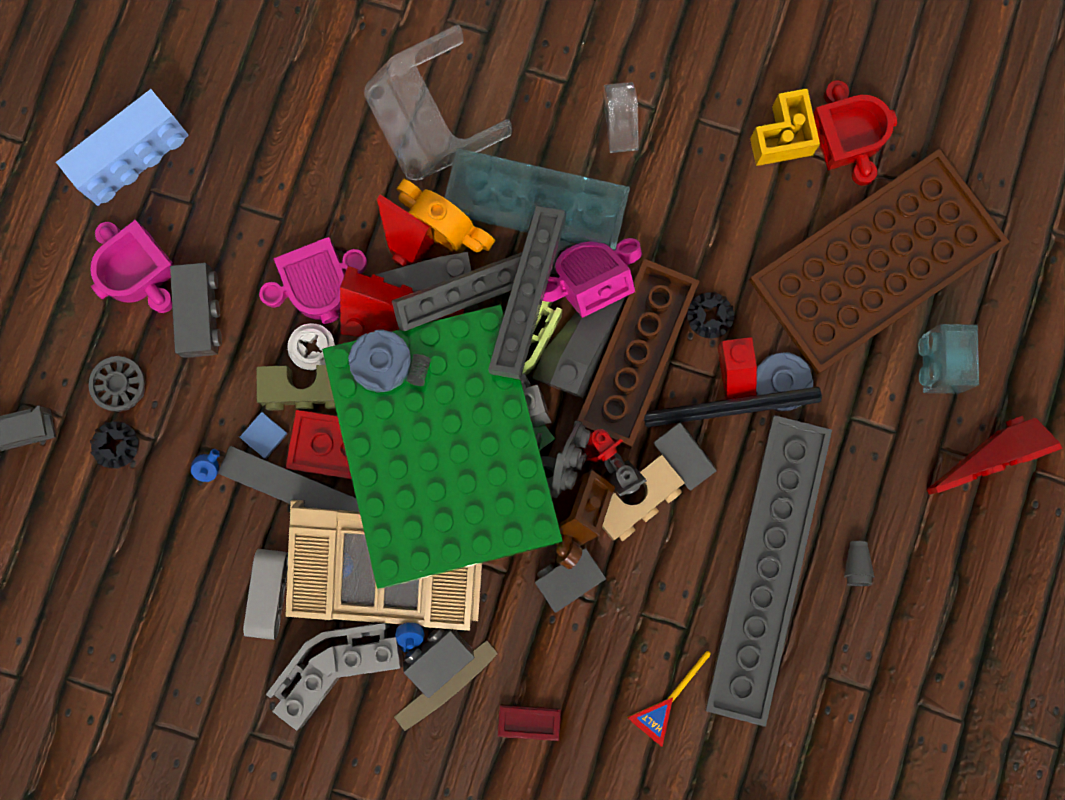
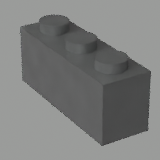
M207 263L170 266L175 353L183 358L218 355V346L222 345V335L220 329H217L216 317H220V305L218 300H215L214 289L218 288L216 271H213Z

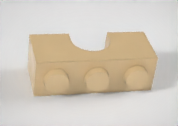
M662 455L640 472L647 480V482L643 483L645 496L640 504L628 505L622 502L616 493L612 495L602 528L612 541L618 537L621 541H624L636 531L633 527L636 522L641 518L647 522L659 512L656 508L658 504L663 500H666L669 504L682 493L679 487L685 482Z

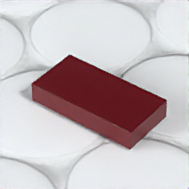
M500 704L498 737L559 741L561 709Z

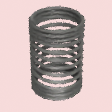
M414 354L413 361H411L413 364H411L410 372H408L410 375H408L406 381L413 385L424 386L431 359L421 354Z

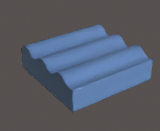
M261 412L240 438L264 459H267L288 433Z

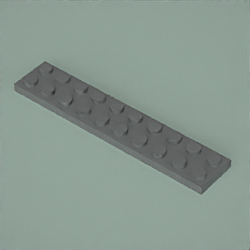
M775 415L771 417L704 710L707 712L766 727L831 438V429Z

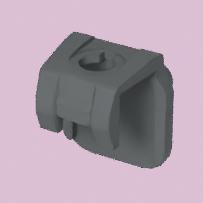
M582 421L574 422L573 431L566 442L563 452L558 453L557 459L540 455L543 468L554 473L553 477L546 478L552 498H558L562 490L565 491L567 488L572 490L578 474L575 472L576 469L582 471L587 453L582 452L580 447H587L591 431L586 429ZM538 433L535 436L538 449H540L542 433Z

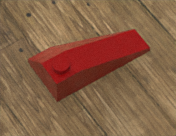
M1020 416L1006 421V428L996 431L926 490L929 495L940 493L974 481L981 475L986 476L1005 470L1008 465L1013 466L1022 462L1025 463L1063 448L1060 442L1037 418L1025 421L1024 417Z

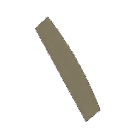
M487 640L473 651L475 658L430 698H427L422 693L394 716L404 731L443 705L493 660L498 653Z

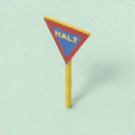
M709 651L702 655L666 700L627 717L661 747H663L672 702L710 657Z

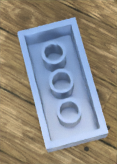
M150 89L56 161V163L73 185L99 206L101 203L110 201L115 196V192L124 185H130L136 181L139 174L146 168L158 164L162 156L168 151L180 147L184 139L189 135L152 89Z

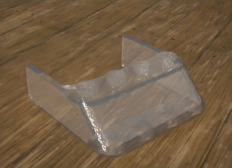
M459 24L392 56L367 82L364 88L365 98L403 173L411 180L418 181L512 135V124L509 119H506L470 138L459 139L453 136L416 67L463 44V33Z

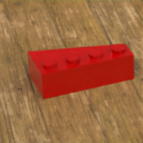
M348 266L340 286L341 334L360 337L366 333L375 332V330L390 332L399 330L392 300L413 293V288L403 284L400 288L385 283L382 277L374 274L372 277L357 273L358 269ZM465 308L433 321L465 314Z

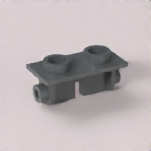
M618 453L603 461L608 470L603 475L609 483L615 486L614 490L620 497L637 491L641 484L647 482L646 478L629 460L623 462Z

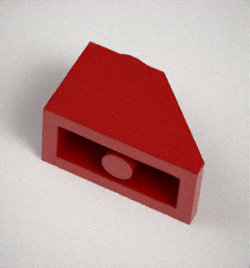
M752 337L722 341L717 349L725 400L756 396L757 365Z

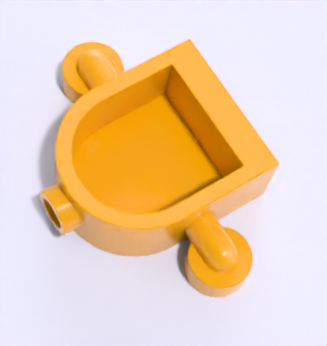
M403 179L396 188L400 193L399 201L410 208L408 213L428 225L435 243L450 253H463L466 247L474 252H480L482 249L489 251L494 244L495 239L490 234L473 226L472 221L464 212L439 194L427 189L422 192L416 185L406 179Z

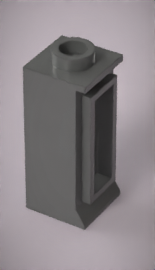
M37 406L34 410L27 409L0 416V451L56 438L51 409Z

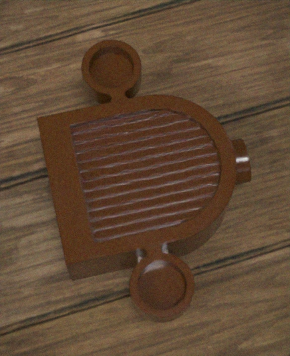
M597 470L584 473L576 479L572 490L567 488L565 491L562 490L558 498H552L563 541L556 544L558 545L556 548L558 554L557 562L568 570L572 569L582 556V548L580 546L600 535L615 486L609 483L607 478Z

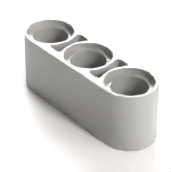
M257 549L253 561L244 620V636L270 640L277 639L287 581L288 552Z

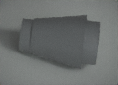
M849 542L844 578H847V585L862 587L872 585V579L875 578L868 542Z

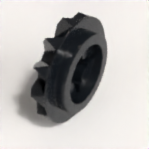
M715 291L702 293L690 303L687 311L688 323L691 329L701 337L709 339L721 337L729 331L735 319L733 305L730 304L726 296L717 294ZM718 306L716 316L719 319L717 321L711 319L706 324H703L707 315L704 309L712 310V308Z
M119 421L105 422L100 428L95 429L93 438L89 440L92 450L90 453L94 456L97 463L113 469L129 464L136 456L139 446L135 431L129 425ZM110 436L115 440H125L116 446V453L112 449H103L106 445L110 444Z

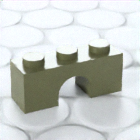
M316 365V379L310 387L305 389L295 388L292 380V370L287 366L257 367V403L266 406V410H284V405H295V409L310 410L314 409L313 404H325L326 409H336L326 365Z

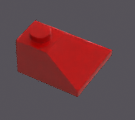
M380 194L377 202L387 245L393 255L391 259L401 267L421 262L435 243L430 227Z

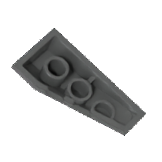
M468 252L433 258L375 275L384 278L383 282L400 288L403 284L413 288L412 290L416 292L472 270ZM478 303L465 308V313L479 310Z
M628 296L583 318L576 311L543 351L532 379L586 400Z

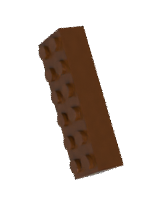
M643 259L634 281L635 292L627 298L577 420L582 421L587 430L603 429L610 435L612 440L622 439L623 442L619 444L620 446L629 450L633 447L699 280Z

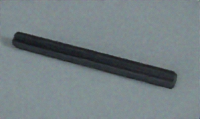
M811 387L652 410L646 412L644 424L646 427L820 403L822 401L820 387Z

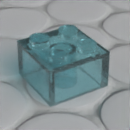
M940 324L922 335V338L919 340L918 350L919 355L923 356V367H921L919 372V382L923 385V393L959 394L979 386L978 325Z

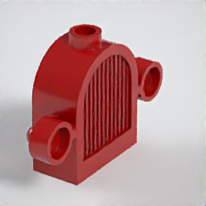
M836 80L831 82L824 91V99L827 104L816 107L813 112L820 148L828 170L856 163L851 172L852 179L856 184L866 186L877 176V167L869 158L879 152L888 141L893 127L897 126V117L894 110H890L882 100L874 96L856 95L848 98L849 88L847 84Z

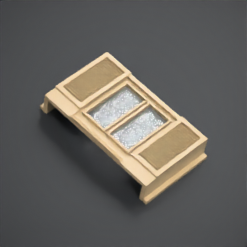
M291 500L286 617L390 624L412 622L429 628L470 631L472 621H478L482 563L378 590L360 512L304 507L303 500Z

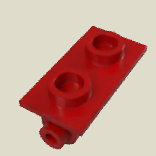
M603 429L591 431L587 447H581L584 453H587L585 462L593 461L596 463L599 460L606 461L617 453L618 450L615 447L623 442V440H612L610 435Z

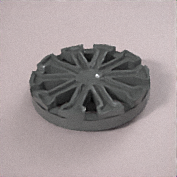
M121 356L106 358L98 363L91 372L89 378L90 395L96 404L106 410L115 412L129 410L137 405L144 396L145 374L138 364L128 358ZM114 362L117 363L116 371L112 367ZM126 363L130 364L129 368L124 372V365ZM102 368L106 369L108 373L106 376L101 374ZM135 371L137 372V377L129 378ZM100 379L103 381L102 385H95L96 380ZM139 383L138 389L129 386ZM106 391L102 397L98 396L99 392ZM127 391L135 395L132 400H130ZM120 396L124 401V405L119 406ZM112 397V404L107 405V401Z

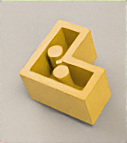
M808 89L778 94L772 106L776 123L756 127L750 138L756 166L812 156L820 145Z

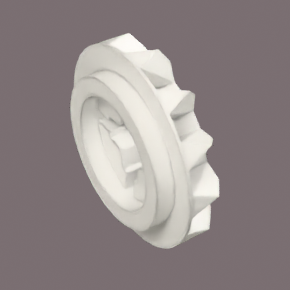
M304 324L291 334L288 341V354L291 360L300 368L314 371L316 365H326L322 349L335 346L333 336L325 327L319 324ZM314 340H317L316 345L322 352L316 353L312 351L307 356L308 349L301 342L312 343Z

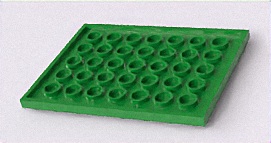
M501 305L428 322L407 331H392L406 343L410 351L411 361H413L414 354H421L431 359L424 386L410 384L406 381V378L400 386L391 391L374 392L367 390L356 382L350 371L348 357L353 344L357 340L322 349L378 590L563 542L521 380L493 375L488 370L504 317Z

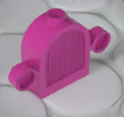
M136 220L123 230H120L111 222H103L98 225L95 230V237L102 246L96 251L91 261V276L94 281L91 288L102 300L109 295L115 300L127 303L136 302L148 296V304L153 310L159 313L170 311L172 309V294L166 289L158 287L171 278L170 266H174V264L145 227Z
M329 237L274 258L284 285L281 287L275 282L265 283L260 289L259 296L265 305L272 308L280 306L289 297L292 304L303 315L311 319L322 320L323 324L334 322L339 319L340 286L347 267L358 269L357 273L361 274L367 268V258L362 251L352 249L344 254L341 263Z
M633 238L624 239L617 244L615 251L604 243L594 241L583 242L569 247L556 260L555 268L558 278L549 277L543 301L554 302L565 296L583 318L634 293L635 288L628 265L634 263L642 256L639 241Z

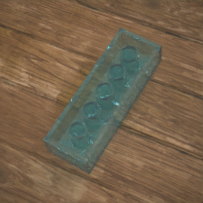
M457 148L445 199L458 207L471 220L523 232H529L536 206L564 210L566 212V220L560 239L576 244L590 241L601 242L615 251L630 187Z

